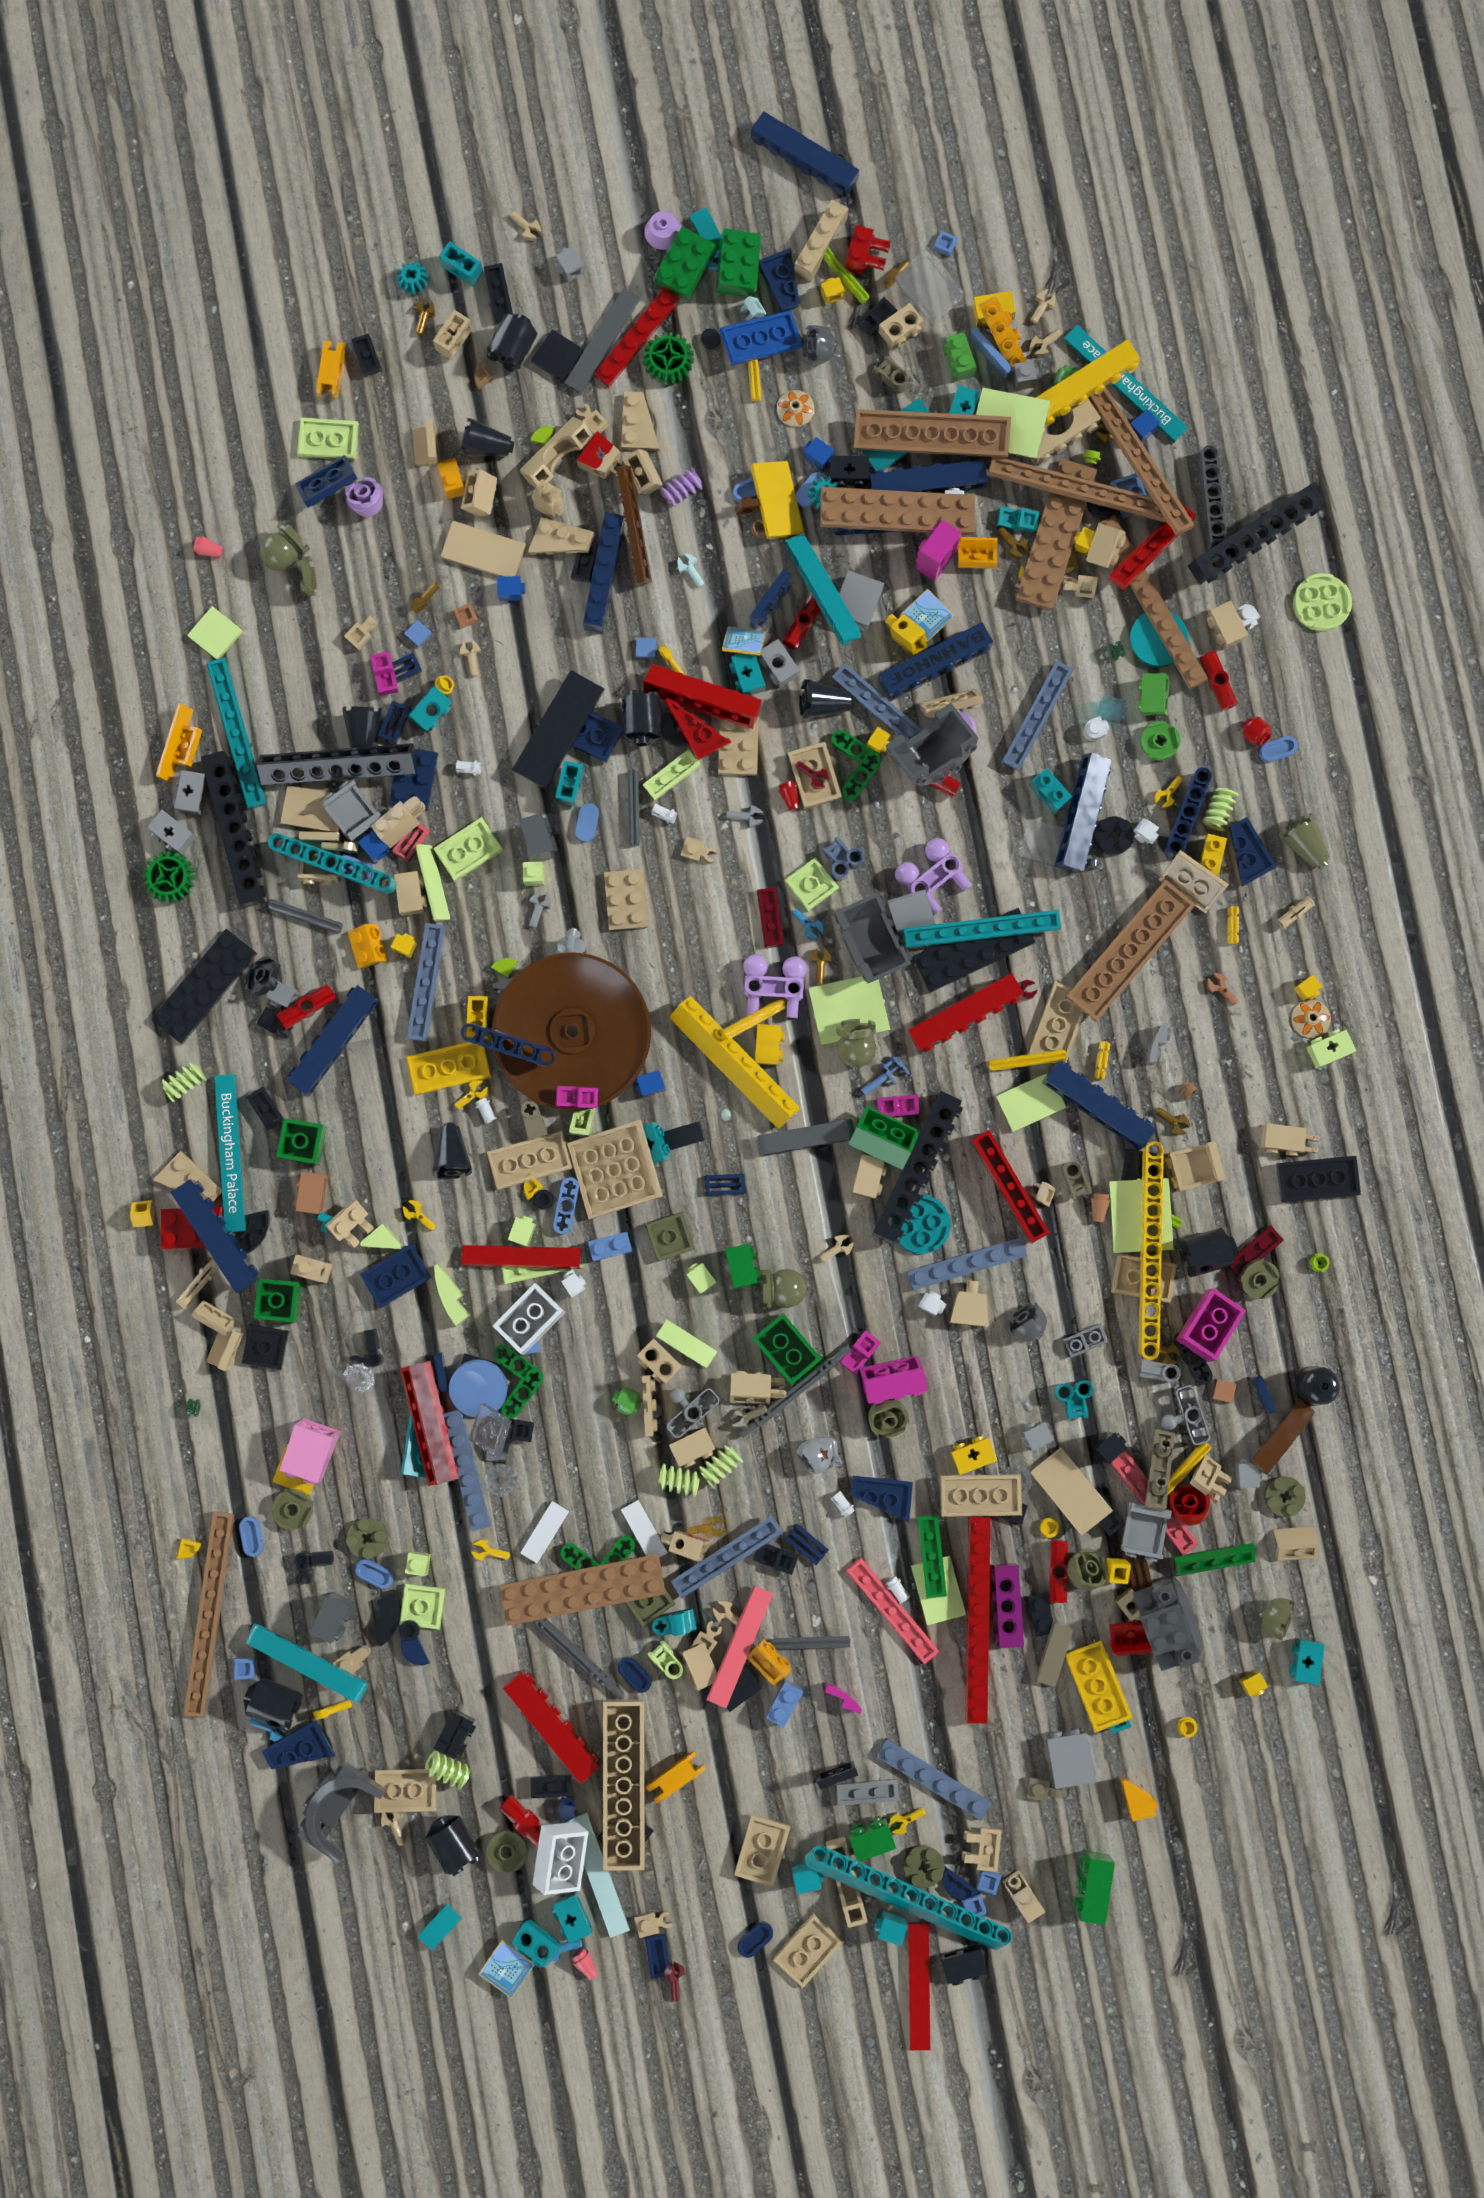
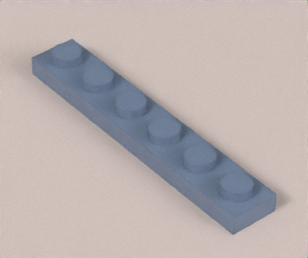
M1056 660L1002 763L1017 771L1020 770L1074 669Z
M844 663L832 676V680L845 691H849L857 702L898 737L903 735L907 741L923 731L847 664Z
M425 924L407 1039L423 1042L428 1040L446 930L444 925Z
M1020 1237L914 1269L907 1273L914 1291L1023 1258L1027 1254Z
M459 1410L445 1413L443 1416L449 1430L448 1437L453 1447L454 1462L458 1467V1481L471 1531L490 1527L492 1524L463 1413Z
M770 1516L673 1579L671 1583L680 1598L683 1599L783 1534V1531L775 1518Z
M887 1738L876 1755L877 1758L981 1821L992 1804L988 1799Z

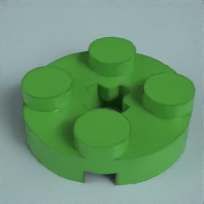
M1165 721L1153 722L1142 733L1140 739L1141 748L1147 758L1151 760H1167L1178 750L1180 745L1179 732L1174 726L1172 727ZM1158 736L1161 739H1165L1162 746L1155 742Z

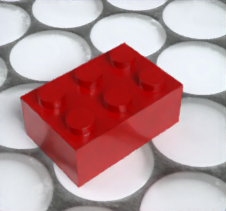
M223 1207L213 1208L217 1215L221 1214L224 1218ZM181 1208L161 1209V1249L206 1248Z

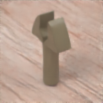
M762 1405L747 1413L741 1407L738 1408L730 1419L733 1422L741 1420L732 1424V1426L739 1430L749 1429L747 1425L749 1420L766 1413L767 1407Z

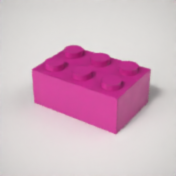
M945 520L933 526L929 539L922 541L919 546L920 550L917 553L916 570L934 582L956 554L962 532Z
M1214 1288L1205 1290L1175 1340L1207 1362L1216 1361L1246 1310Z
M918 1355L860 1368L863 1388L868 1403L880 1404L884 1400H899L907 1395L918 1396L928 1391L924 1368Z

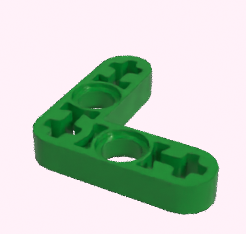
M837 730L832 735V745L859 763L842 789L843 799L853 802L859 797L879 768L881 757L876 751L846 731ZM841 735L844 736V739H843V740H844L846 743H848L849 740L852 741V742L849 744L847 750L845 749V747H846V744H845V743H843V742H840L839 744L837 743V738H836V736H837V737H840ZM852 746H860L862 752L859 755L852 754ZM875 757L877 764L873 763L868 770L866 768L869 763L868 758L872 759ZM864 772L867 775V779L860 782L856 779V774ZM854 783L858 785L854 789L855 796H847L846 789L851 790Z
M499 1345L494 1350V1358L522 1379L501 1409L504 1417L512 1419L519 1415L542 1384L544 1374L509 1346ZM506 1348V1354L512 1357V1354L516 1355L509 1365L506 1364L509 1361L507 1358H499V1349L504 1350ZM516 1360L524 1362V1369L522 1371L514 1369L513 1364ZM538 1372L540 1380L539 1382L534 1381L531 1386L535 1387L532 1391L523 1382L526 1380L529 1383L531 1380L530 1374ZM520 1388L528 1390V1397L526 1399L518 1397L517 1391ZM514 1397L522 1405L520 1407L517 1404L514 1407L516 1413L508 1415L506 1406H511L515 1402L511 1400Z
M629 1535L622 1536L601 1563L597 1562L573 1543H567L562 1547L561 1557L576 1570L581 1569L580 1562L583 1559H588L591 1562V1567L609 1564L608 1558L612 1555H616L620 1561H624L634 1550L635 1541ZM622 1540H630L629 1545L631 1548H626L623 1551V1554L626 1555L624 1558L620 1553L614 1551L615 1548L618 1550L622 1548ZM572 1547L574 1548L573 1553L577 1557L579 1553H581L583 1556H581L578 1559L577 1563L574 1564L573 1561L575 1560V1558L573 1556H565L567 1553L565 1551V1548L570 1549Z

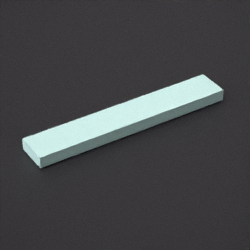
M585 1812L568 1822H577L589 1831L584 1867L611 1938L629 1931L630 1928L609 1871H603V1854L588 1812Z

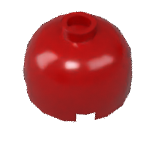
M1187 1484L1179 1486L1178 1490L1171 1493L1169 1506L1172 1516L1179 1523L1194 1526L1206 1519L1209 1514L1211 1501L1208 1494L1204 1495L1194 1486Z

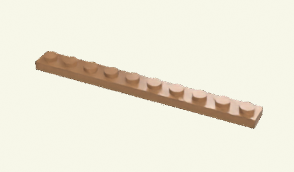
M1105 387V390L1097 395L1094 393L1089 396V401L1100 415L1101 420L1175 535L1177 536L1193 529L1195 524L1107 388Z
M1002 457L992 458L988 476L1168 523L1150 496Z
M1115 516L1100 522V524L1122 530ZM1127 537L1118 553V566L1134 551ZM1144 570L1130 584V587L1190 690L1206 682L1208 678L1147 571Z
M214 1511L212 1516L184 1708L185 1716L204 1718L206 1715L234 1521L233 1513Z

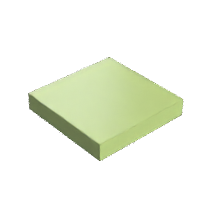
M212 606L187 636L217 660L225 654L243 631Z
M816 857L785 879V883L808 912L839 889L838 885Z
M406 1583L399 1625L406 1620H414L422 1628L439 1630L446 1588Z

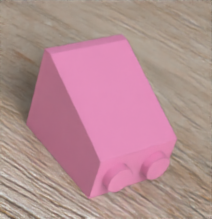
M303 1418L294 1425L280 1471L285 1472L284 1475L291 1478H296V1476L303 1478V1481L308 1484H318L323 1479L341 1431Z

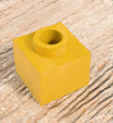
M839 277L835 279L828 278L821 283V294L826 305L844 299L845 290Z
M1083 527L1081 533L1077 532L1074 538V550L1088 556L1095 531Z
M877 727L867 742V746L879 755L882 751L886 752V745L890 743V734Z
M397 933L391 949L411 958L418 944L413 941V936L403 933V935Z
M1313 974L1296 986L1294 990L1303 1001L1308 998L1312 1000L1320 994L1318 990L1323 986Z
M152 1200L132 1202L130 1218L133 1227H145L154 1224L155 1209Z
M1106 1558L1108 1567V1579L1106 1580L1109 1583L1128 1584L1131 1564L1126 1559Z
M1257 1670L1238 1679L1245 1693L1250 1697H1257L1263 1694L1264 1689L1268 1687L1261 1673Z

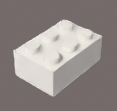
M534 1283L493 1327L520 1354L525 1355L566 1312L538 1284Z
M577 1822L542 1825L533 1886L544 1895L580 1891L589 1831Z

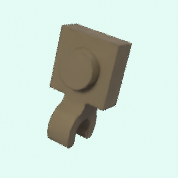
M1029 1776L1026 1797L1047 1802L1048 1796L1063 1799L1064 1790L1063 1788L1055 1789V1787L1049 1786L1050 1780Z

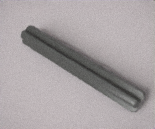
M635 769L628 770L630 846L640 845L638 770Z
M270 899L267 908L269 910L336 933H340L343 928V924L280 901Z
M849 1636L772 1638L770 1643L776 1650L850 1647Z

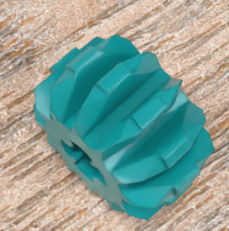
M409 261L407 266L402 263L403 269H397L398 275L396 276L399 288L401 290L404 289L406 294L412 291L414 296L417 290L422 293V287H427V280L429 279L426 268L424 266L420 267L418 261L414 265L412 261Z
M821 476L819 481L814 479L812 481L813 485L808 486V490L811 492L807 493V497L812 498L809 503L811 505L816 503V509H819L821 506V488L837 486V482L830 483L831 477L825 481L824 477Z

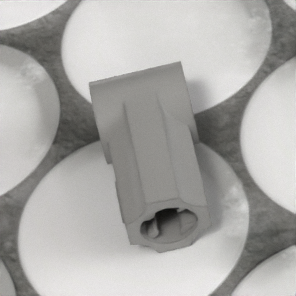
M1142 1359L1139 1377L1175 1382L1180 1377V1369L1173 1364ZM1170 1367L1175 1370V1377L1173 1379H1168L1165 1375L1166 1370Z

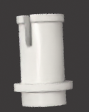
M457 760L456 773H471L476 776L481 773V762L477 760L474 762Z
M658 804L654 805L651 813L652 816L667 821V824H673L677 817L674 809L669 810Z
M483 1098L475 1102V1108L481 1113L485 1124H488L497 1118L489 1105L490 1101Z
M841 1491L831 1498L841 1511V1516L844 1515L846 1518L855 1511L854 1505L847 1501Z
M895 1576L886 1583L887 1589L892 1591L901 1604L909 1599L910 1595L900 1583V1578L897 1579Z

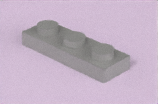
M897 1779L836 1784L838 1806L899 1801Z

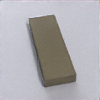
M1053 1622L1035 1678L1036 1682L1056 1687L1073 1633L1072 1627Z

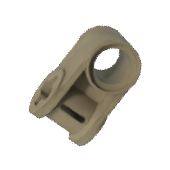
M885 356L884 361L873 369V373L895 393H903L908 386V374L891 357ZM901 379V380H903L904 382H903V383H897V382H895V380Z
M533 1101L525 1102L521 1107V1113L528 1139L533 1140L548 1135L537 1104ZM528 1105L536 1109L533 1111V1115L525 1113Z
M1074 1161L1065 1163L1062 1166L1061 1172L1071 1199L1074 1201L1076 1197L1086 1193L1091 1194V1187L1080 1164ZM1069 1165H1073L1076 1168L1074 1176H1070L1067 1173Z

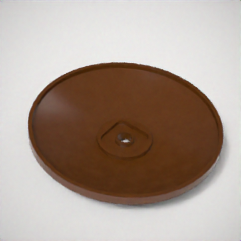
M567 952L543 957L523 968L514 976L502 992L493 1017L492 1029L550 1047L555 1051L556 1059L550 1066H542L495 1051L502 1071L515 1088L540 1105L557 1110L580 1111L592 1108L556 1106V1085L598 1088L597 1107L618 1097L635 1081L641 1072L651 1042L649 1011L636 984L626 973L611 962L585 953ZM570 1025H575L578 1028L576 1036H570L567 1033V1028ZM505 1039L503 1046L505 1049L511 1050L514 1047V1043L510 1039ZM525 1045L522 1048V1052L524 1055L530 1056L533 1053V1049L531 1046ZM545 1051L541 1054V1058L543 1061L549 1062L552 1060V1055L550 1052Z

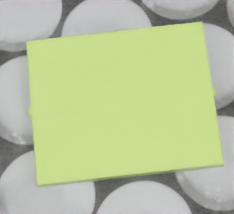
M982 388L976 415L1011 417L1009 454L1037 459L1042 435L1045 431L1044 426L1050 401Z
M860 976L808 988L814 1011L813 1017L816 1020L821 1045L838 1042L841 1037L837 1035L836 1025L841 1026V1021L848 1019H860V1023H868V1020H871L876 1024V1033L890 1030L879 979L867 984L863 977Z
M1138 1178L1137 1180L1109 1182L1113 1252H1140L1142 1180ZM1169 1178L1163 1179L1162 1250H1174ZM1154 1185L1148 1187L1149 1195H1156L1157 1188ZM1150 1205L1147 1209L1150 1216L1156 1214V1207ZM1148 1226V1235L1153 1236L1156 1233L1155 1226ZM1149 1245L1146 1251H1156L1153 1245Z

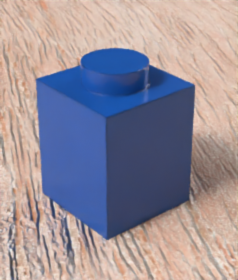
M1148 409L1130 423L1141 442L1152 435L1160 424Z
M816 437L805 445L804 459L820 471H823L830 463V456H834L835 450Z
M497 576V596L499 601H522V594H526L525 582L522 583L521 576Z
M374 830L365 832L358 842L375 863L391 852Z
M659 1070L637 1077L638 1082L634 1083L638 1095L642 1094L643 1098L666 1091Z

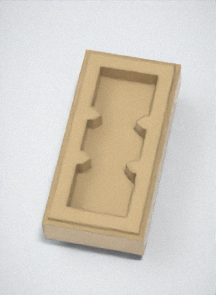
M204 1300L191 1315V1317L224 1336L229 1333L237 1322V1319Z

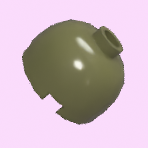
M888 1399L880 1404H873L868 1414L871 1430L875 1435H884L885 1438L895 1437L903 1433L905 1426L910 1421L906 1407L899 1400Z
M1086 1548L1080 1550L1069 1560L1067 1574L1070 1581L1078 1589L1094 1590L1103 1586L1105 1580L1108 1579L1107 1564L1103 1557L1099 1558L1095 1554L1096 1551Z
M1275 1598L1267 1606H1262L1259 1617L1263 1618L1262 1626L1269 1635L1283 1640L1291 1623L1290 1611H1294L1295 1602L1285 1598Z

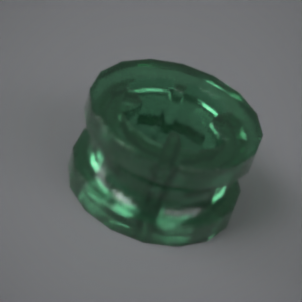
M1116 641L1115 645H1109V651L1115 661L1119 660V657H1125V650L1120 641Z
M189 1398L186 1408L187 1416L192 1414L194 1417L199 1416L200 1399L193 1401L192 1398Z

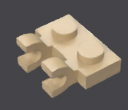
M356 1199L348 1203L325 1225L336 1240L340 1241L343 1238L348 1246L353 1248L360 1243L350 1233L356 1225L359 1226L362 1232L367 1234L374 1230L373 1226L364 1219L368 1213Z
M1205 1455L1200 1461L1190 1484L1204 1495L1209 1493L1210 1499L1217 1503L1220 1496L1223 1497L1227 1491L1225 1485L1231 1483L1232 1477L1221 1471L1222 1466Z
M980 1827V1833L964 1830L966 1842L978 1843L977 1854L962 1851L964 1863H975L977 1870L997 1872L1001 1829Z

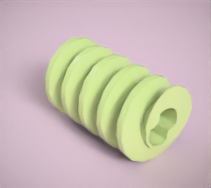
M1222 787L1214 790V796L1211 797L1212 803L1208 804L1209 810H1206V817L1202 820L1207 827L1217 831H1224L1221 825L1226 826L1228 823L1223 819L1230 818L1226 811H1233L1229 804H1236L1232 797L1239 796L1235 791Z
M188 1062L189 1069L182 1066V1074L176 1070V1078L171 1075L168 1076L169 1083L164 1079L162 1080L163 1089L172 1102H175L174 1096L178 1099L181 1098L180 1091L187 1094V1087L193 1090L195 1088L194 1083L200 1085V1078L205 1081L207 1080L196 1064Z
M724 1445V1453L718 1450L719 1458L712 1455L713 1463L705 1461L706 1469L699 1466L702 1476L712 1487V1481L717 1484L720 1483L718 1476L723 1479L726 1478L724 1471L732 1473L730 1466L738 1467L737 1460L741 1463L744 1462L732 1447Z
M663 1464L658 1485L661 1483L662 1490L669 1485L670 1492L676 1487L678 1494H680L682 1489H684L685 1495L692 1491L693 1497H696L700 1477L698 1478L697 1471H694L692 1476H690L688 1469L682 1474L680 1467L676 1472H674V1466H671L667 1471L666 1464Z
M433 1751L425 1764V1770H429L428 1777H432L436 1773L435 1780L439 1781L443 1776L442 1783L444 1784L450 1779L449 1785L453 1787L457 1783V1790H460L465 1785L471 1772V1767H468L467 1764H461L458 1760L454 1761L453 1758L446 1757L445 1754H439L438 1751Z

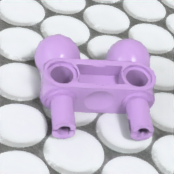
M933 838L926 844L925 853L928 859L936 862V864L920 876L917 866L910 862L900 864L895 871L897 882L907 887L906 889L909 891V894L915 893L916 885H921L924 890L926 889L933 916L942 908L932 897V892L945 881L953 878L963 892L972 886V883L962 872L963 866L959 858L950 852L948 843L941 838ZM946 861L953 862V870H948L945 867Z
M751 954L748 956L743 964L746 974L744 995L748 998L747 1015H751L759 1010L760 998L774 997L787 1000L786 1018H798L799 1001L803 999V978L807 973L805 961L797 956L790 957L783 963L782 970L785 977L764 976L768 970V963L762 955ZM751 981L759 982V990L751 991L749 983ZM796 983L799 986V991L796 994L790 993L788 990L789 984Z

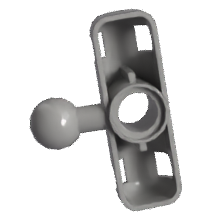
M1185 1385L1177 1388L1175 1395L1181 1415L1175 1417L1170 1414L1165 1415L1161 1421L1163 1428L1173 1430L1177 1424L1184 1422L1192 1444L1200 1445L1208 1442L1211 1438L1194 1387ZM1192 1389L1194 1397L1190 1398L1188 1390ZM1191 1409L1196 1412V1418L1192 1421L1187 1416ZM1201 1428L1206 1429L1207 1435L1203 1436Z
M673 1388L670 1391V1399L675 1403H679L684 1409L667 1424V1429L675 1438L682 1437L719 1403V1397L712 1389L708 1388L689 1403L685 1398V1392L682 1388ZM707 1391L708 1394L701 1398L700 1396ZM715 1401L716 1404L710 1408L709 1405ZM692 1407L697 1408L699 1411V1416L696 1419L688 1416V1410ZM677 1418L678 1420L672 1425L671 1422ZM686 1428V1431L680 1435L679 1432Z

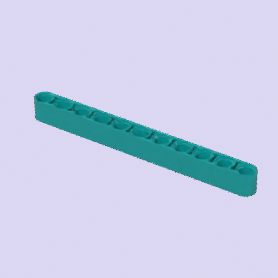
M816 1846L805 1856V1863L810 1869L988 1948L998 1950L1008 1945L1012 1940L1011 1932L1005 1926L827 1847ZM815 1854L818 1855L820 1861L816 1860ZM833 1862L836 1863L838 1869L834 1867ZM851 1870L855 1872L856 1877L852 1875ZM870 1878L874 1881V1885L871 1884ZM888 1886L892 1889L893 1894L889 1891ZM906 1894L910 1897L911 1902L907 1899Z

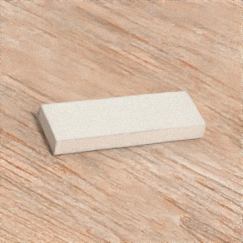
M639 1499L621 1509L646 1556L659 1553L660 1558L668 1553Z
M552 1501L522 1549L521 1554L538 1563L568 1515L569 1510Z

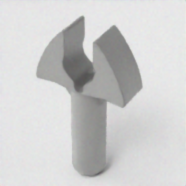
M751 805V810L748 812L727 811L726 818L747 820L750 823L749 828L760 825L763 820H755L750 816L754 814L763 815V812Z
M540 891L536 892L529 900L530 903L535 905L529 924L532 928L537 927L542 909L545 907L551 908L548 893H546L545 900L541 904L538 901Z

